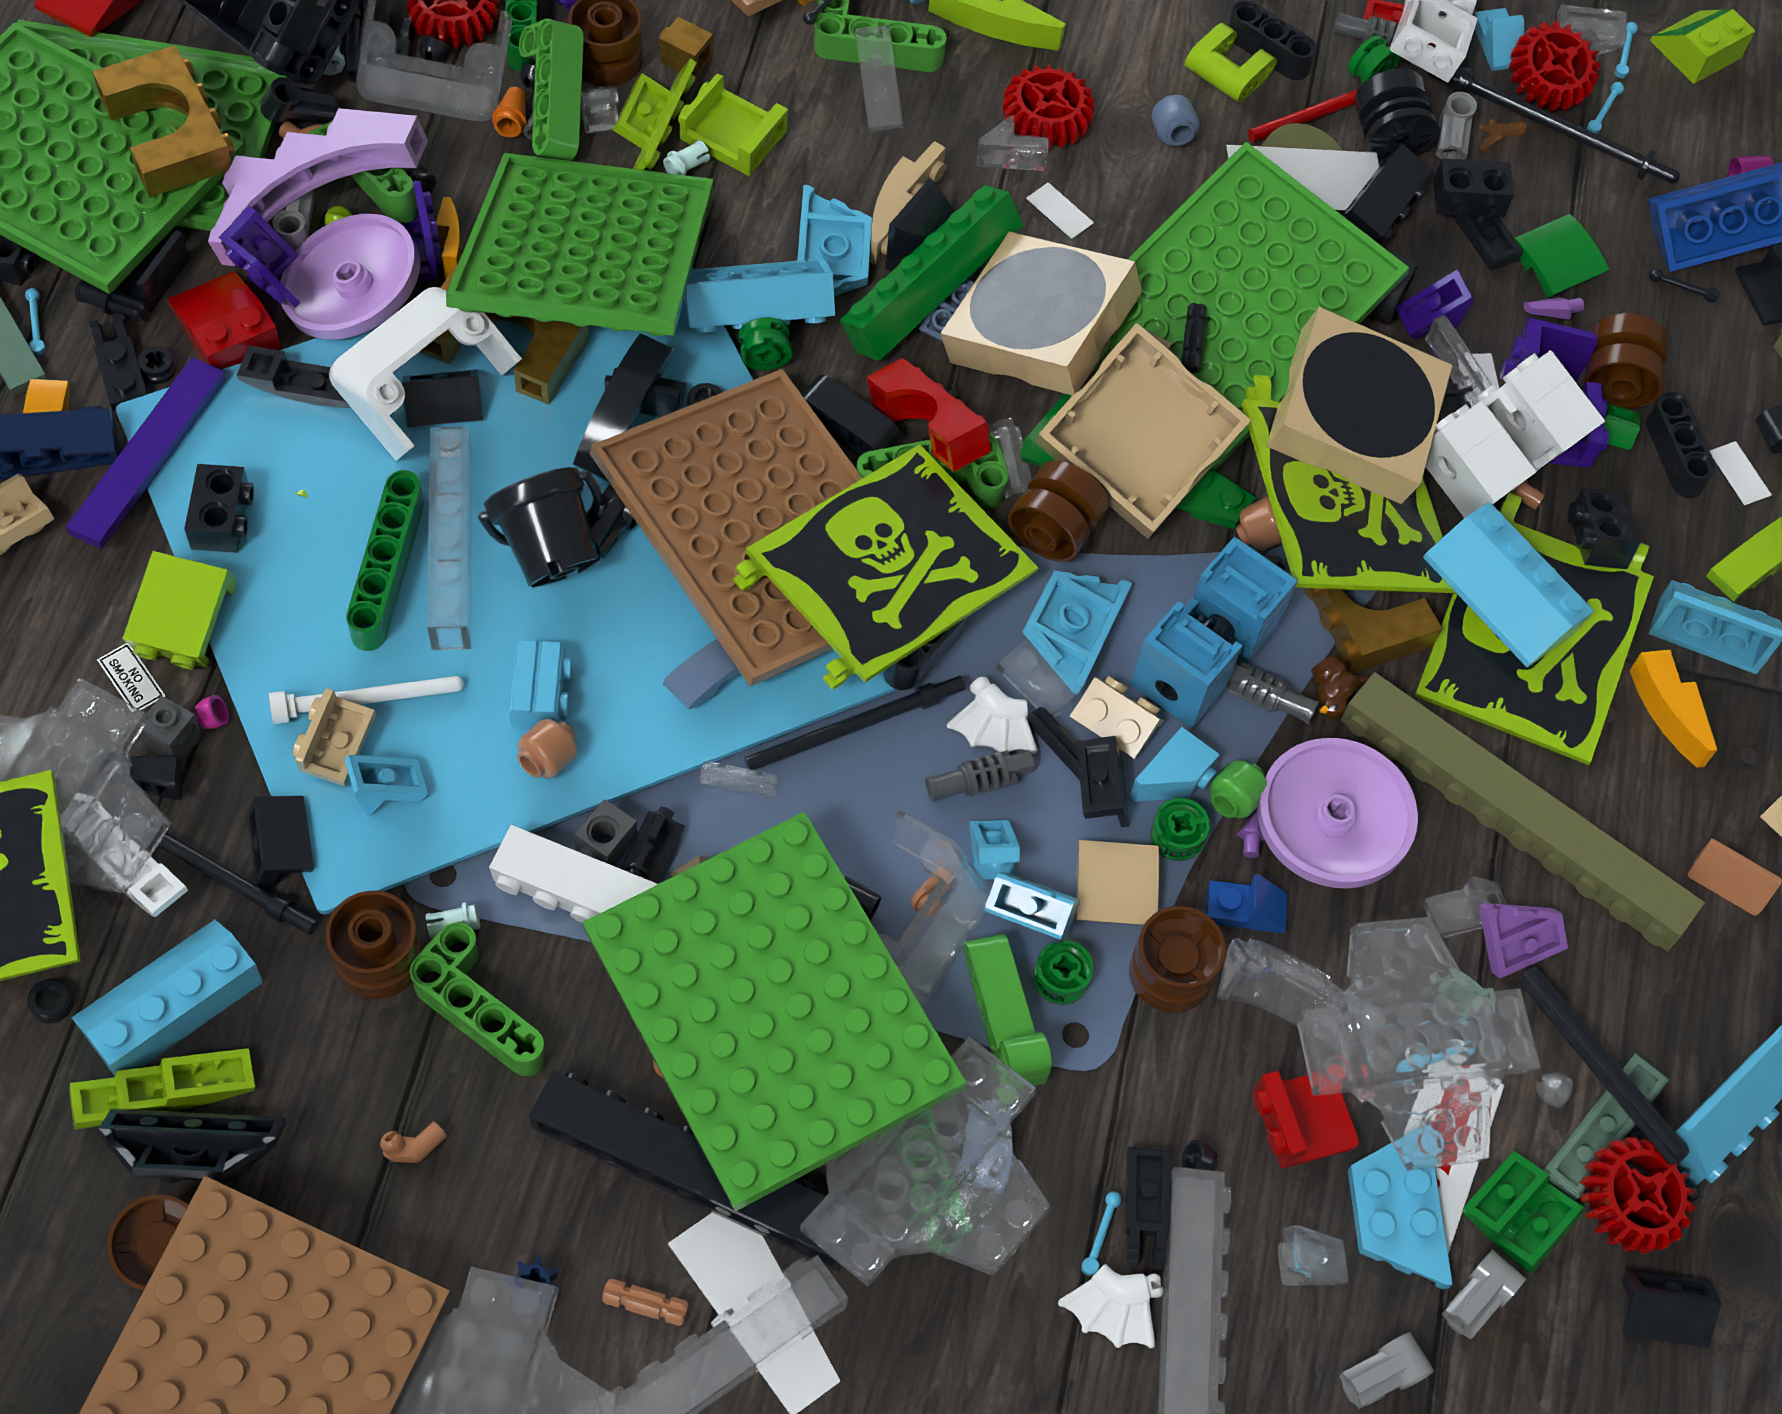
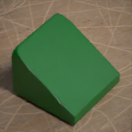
M1608 403L1604 418L1605 422L1603 423V428L1608 429L1609 433L1607 444L1630 450L1640 430L1639 412Z

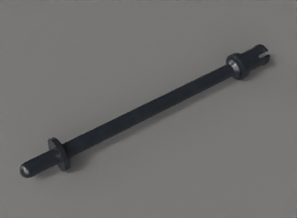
M1458 67L1448 83L1431 73L1428 74V77L1455 88L1454 92L1471 91L1639 168L1637 177L1642 179L1645 172L1670 183H1675L1680 178L1677 170L1652 159L1656 151L1651 149L1647 156L1635 152L1476 79L1472 69L1465 67V69Z

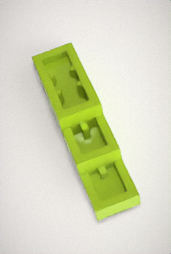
M929 0V12L983 35L1023 46L1059 51L1062 47L1066 23L1023 0Z
M1782 517L1735 549L1711 568L1706 575L1733 602L1751 587L1754 589L1768 576H1773L1782 569Z
M249 1048L164 1058L161 1060L160 1066L116 1071L114 1078L70 1083L69 1086L74 1130L101 1126L110 1109L176 1112L255 1090Z

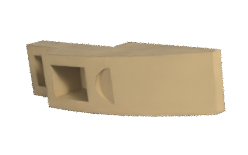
M934 141L915 163L903 156L892 169L879 193L873 213L870 263L876 266L886 255L889 224L929 178L938 182L946 170V164L944 163L946 147Z

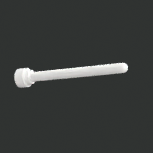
M459 676L339 691L335 692V694L339 698L362 705L458 692L463 689L464 681ZM285 691L269 693L273 725L289 723V718H296L297 713L309 712L316 697L321 698L323 694L295 697L294 694L286 695Z

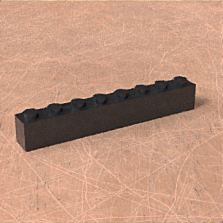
M554 1070L552 1071L529 1114L532 1129L840 1272L862 1225L864 1213L857 1211L858 1206L839 1196H836L833 1200L818 1193V1187L811 1182L798 1178L795 1182L792 1181L735 1212L689 1126L680 1125L677 1128L664 1122L665 1118L655 1110L642 1107L640 1111L627 1105L626 1099L616 1092L604 1090L601 1093L588 1087V1082L577 1074L566 1072L565 1075H562Z

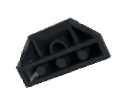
M110 1109L99 1127V1137L133 1176L159 1179L165 1183H175L182 1180L202 1181L203 1177L206 1176L223 1184L234 1182L277 1145L286 1125L285 1117Z

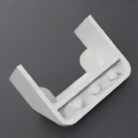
M432 287L423 291L341 355L330 368L329 377L334 388L396 461L415 445L390 417L402 405L405 398L404 388L393 374L395 370L447 329L460 343L469 346L477 345L501 376L522 359L484 312H463L458 308L446 307L447 291L442 288Z

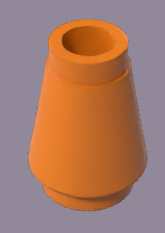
M511 87L506 91V94L492 115L495 130L504 137H516L523 132L526 126L527 95L519 87Z

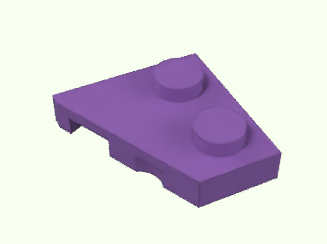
M1491 903L1478 905L1491 973L1499 978L1568 949L1562 913L1554 908Z

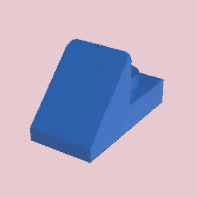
M1258 874L1254 875L1250 885L1210 880L1207 886L1205 914L1217 925L1285 933L1288 894Z

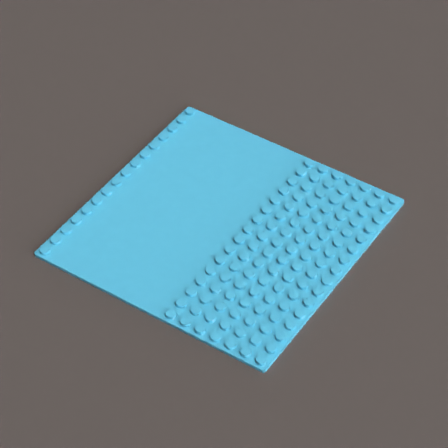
M685 298L674 336H654L647 332L633 330L615 331L609 327L589 325V341L549 405L516 392L514 368L518 363L501 376L477 345L469 346L463 344L451 364L418 352L393 372L402 384L403 376L478 369L483 420L407 427L405 403L403 401L402 405L390 417L415 446L397 461L352 408L313 405L262 391L238 380L237 373L241 363L222 369L226 375L225 382L148 485L147 490L174 556L227 569L237 580L233 596L228 594L224 596L209 643L270 795L304 796L314 869L312 872H302L319 913L328 914L333 912L342 901L354 894L364 891L384 892L499 847L510 825L530 833L540 831L596 809L604 799L611 803L897 691L886 683L884 671L866 683L857 674H852L841 686L832 690L822 678L829 673L825 668L826 665L832 660L841 657L834 649H831L751 687L740 673L722 683L717 695L688 709L663 685L664 679L689 657L717 638L638 523L633 529H626L606 557H600L601 561L595 566L579 574L576 570L566 575L567 578L564 580L532 588L528 586L523 571L511 548L493 539L479 521L478 515L486 511L484 502L499 490L543 472L565 467H575L573 462L592 415L605 391L606 375L612 376L614 368L619 366L628 349L640 333L674 349L661 377L687 383V392L682 408L687 407L688 392L697 384H714L722 392L753 381L724 325L718 326L717 331L705 333L697 332L696 328H689ZM492 321L518 355L522 357L533 339L532 334L526 328L514 322ZM377 327L350 338L334 340L315 338L280 351H284L287 360L331 367L341 355ZM169 387L117 405L116 413L128 442ZM639 413L631 429L660 417ZM197 464L244 467L248 482H252L254 485L253 504L251 506L247 505L245 515L248 518L246 538H240L238 553L191 550L184 527ZM408 470L415 473L420 480L424 508L387 637L379 648L372 651H364L358 649L351 640L346 614L386 480L396 471ZM593 475L600 487L601 494H603L610 484L609 481ZM583 481L585 486H583L584 491L581 497L587 512L591 507L593 497L591 490L586 482ZM299 490H305L307 498L295 493ZM223 491V492H221V493H219V494H224V493H227V492H229V491ZM404 493V494H402V495H400V496H407V495H410V494H409V493ZM224 523L216 524V525H214L213 527L220 526V525H222V524H224ZM494 524L496 529H498L503 534L500 526ZM395 525V526H392V527H390V528H391V529H396V528H399V527H401V526H400V525ZM383 558L380 561H388L392 558ZM376 590L371 592L370 594L377 595L383 591ZM364 624L359 628H369L374 624ZM518 640H532L542 643V641L561 642L564 644L565 657L572 658L571 681H563L562 692L569 693L568 715L560 716V721L568 724L576 734V740L574 741L577 746V756L554 778L532 777L521 767L517 760L519 753L518 741L530 730L513 728L509 717L515 648ZM459 676L464 681L463 689L458 692L362 704V706L374 709L376 717L360 755L418 759L428 794L420 802L385 800L371 815L366 814L354 795L350 778L347 786L344 787L300 772L295 762L296 757L293 756V748L298 736L301 733L306 734L311 723V720L308 719L309 712L297 713L296 718H289V723L273 725L269 702V693L285 691L286 695L294 694L295 697L323 694L325 688L339 692Z

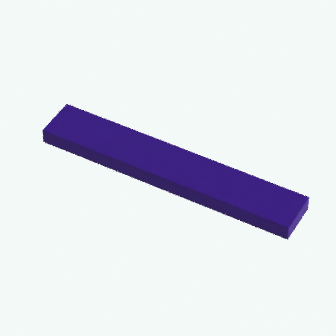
M193 357L189 360L67 524L66 530L69 535L99 549L105 546L225 382L226 375L223 370Z

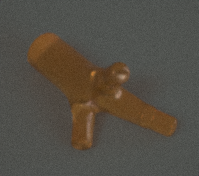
M1491 119L1489 125L1481 124L1480 131L1491 134L1480 146L1479 151L1484 153L1491 144L1502 138L1524 135L1526 133L1525 122L1497 123L1494 119Z

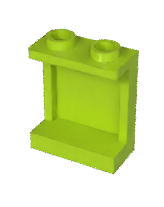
M717 73L709 83L705 82L701 86L698 96L690 105L686 104L682 108L678 117L680 140L690 145L698 140L702 141L708 148V151L705 152L706 154H710V156L750 177L787 133L788 109L776 103L767 112L727 91L724 88V76Z
M152 551L122 639L134 649L133 654L141 658L155 661L158 655L171 659V664L183 669L194 670L195 665L207 668L210 660L205 656L220 607L225 594L233 596L237 580L227 569Z

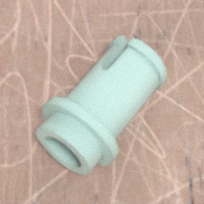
M698 140L678 152L670 151L663 160L666 172L686 175V171L710 160V154L702 155L708 151V148L702 141Z
M464 902L460 908L426 914V921L429 922L427 929L431 940L445 926L454 922L465 923L473 930L480 929V919L475 904L468 906L467 902Z

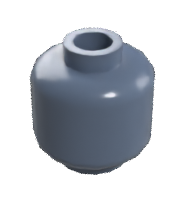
M1183 95L1167 96L1160 100L1153 108L1151 114L1152 124L1162 143L1178 147L1189 143L1198 134L1200 128L1198 114L1191 101Z

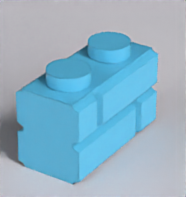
M518 640L516 642L509 704L510 724L513 728L531 729L542 719H551L558 723L560 716L568 715L569 693L562 692L563 681H571L572 658L565 657L564 644L561 642L542 641V643L532 640Z
M999 872L995 878L984 911L1062 940L1067 938L1080 899L1029 880H1021V877L1013 874Z

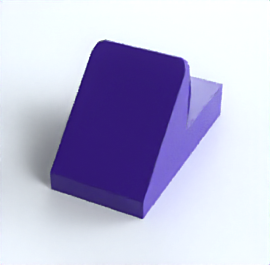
M1457 269L1398 305L1396 309L1409 335L1415 340L1445 321L1453 329H1456L1473 303L1474 298L1460 271Z

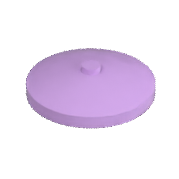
M358 214L336 220L317 230L296 249L295 252L299 256L282 273L280 282L300 301V304L295 308L285 301L282 307L297 328L315 338L334 340L350 338L365 333L389 319L409 298L420 273L418 247L405 227L387 216Z
M1321 738L1306 741L1282 754L1271 766L1265 777L1267 786L1260 796L1257 807L1258 821L1263 837L1270 850L1283 865L1310 882L1333 888H1355L1372 884L1386 877L1398 867L1414 841L1418 825V811L1413 791L1401 771L1388 758L1371 747L1356 741L1340 738Z

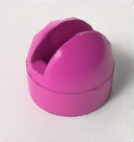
M218 695L204 698L195 706L194 713L198 715L196 720L202 728L215 729L226 725L229 721L228 707L225 701Z

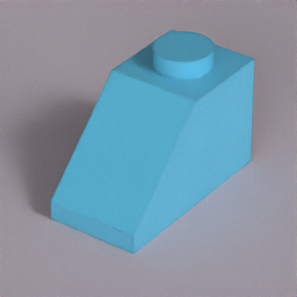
M1181 727L1135 779L1129 797L1135 802L1190 798L1199 787L1206 790L1217 776L1218 771L1214 767L1220 754Z

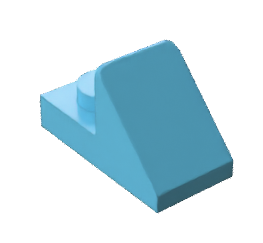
M1506 8L1475 12L1473 16L1478 18L1475 31L1491 70L1508 69L1511 62L1509 58L1510 53L1516 46L1515 43L1519 37L1524 35L1523 16H1509Z
M348 755L345 758L354 795L367 815H371L385 800L420 802L428 794L418 759Z
M1009 820L969 821L973 875L975 879H995L999 872H1007L1014 875V862H1020V846Z

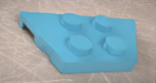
M803 185L797 261L825 259L833 272L834 296L867 285L872 217L858 210L849 209L845 203L835 198L828 201L814 194L813 187Z
M1053 571L1022 632L1073 693L1078 694L1084 686L1132 585L1131 582L1120 580L1117 585L1100 583L1098 576H1076L1062 571Z
M1422 1125L1354 1163L1348 1169L1358 1250L1360 1254L1376 1261H1386L1393 1268L1408 1275L1413 1272L1436 1282L1435 1286L1440 1289H1449L1453 1284L1428 1125Z

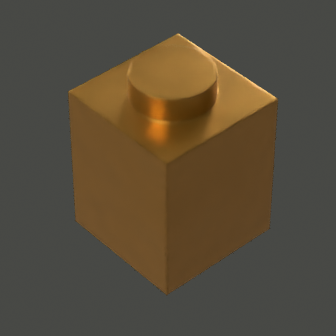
M680 17L669 28H664L659 36L660 62L677 71H680L691 58L697 62L692 72L697 78L713 58V34Z

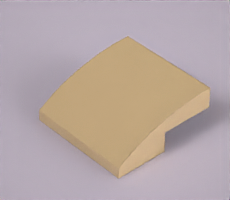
M1078 840L1076 898L1080 899L1075 914V920L1144 925L1153 914L1158 912L1159 846Z

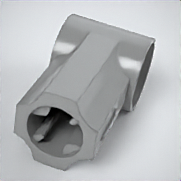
M1455 92L1447 99L1438 120V127L1440 129L1436 156L1440 159H1466L1472 117L1477 109V103L1470 94Z
M314 189L285 206L273 219V229L294 251L309 237L315 200Z
M1493 1249L1469 1275L1468 1279L1470 1281L1458 1292L1442 1313L1447 1320V1324L1453 1330L1469 1339L1476 1335L1498 1307L1502 1308L1526 1281V1278Z
M1408 1332L1381 1347L1377 1351L1378 1354L1342 1372L1339 1377L1342 1381L1343 1390L1350 1402L1354 1403L1358 1409H1361L1398 1388L1402 1391L1431 1375L1434 1369L1413 1334Z

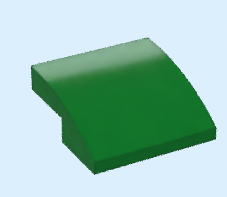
M1571 214L1514 238L1522 249L1523 253L1520 261L1525 271L1533 268L1546 298H1550L1610 270L1590 235Z
M1513 1151L1463 1207V1213L1506 1255L1532 1274L1583 1216L1584 1207L1549 1184V1174L1516 1151Z

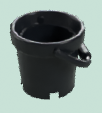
M565 467L520 480L491 495L484 502L486 511L478 515L479 521L488 534L498 543L511 548L529 587L536 588L567 578L566 575L576 570L579 574L601 561L588 521L594 518L600 511L603 498L600 487L589 470L580 472L578 468ZM583 481L586 482L593 497L591 507L587 512L581 497L584 491L583 486H585ZM494 524L500 526L503 534L498 529H496Z

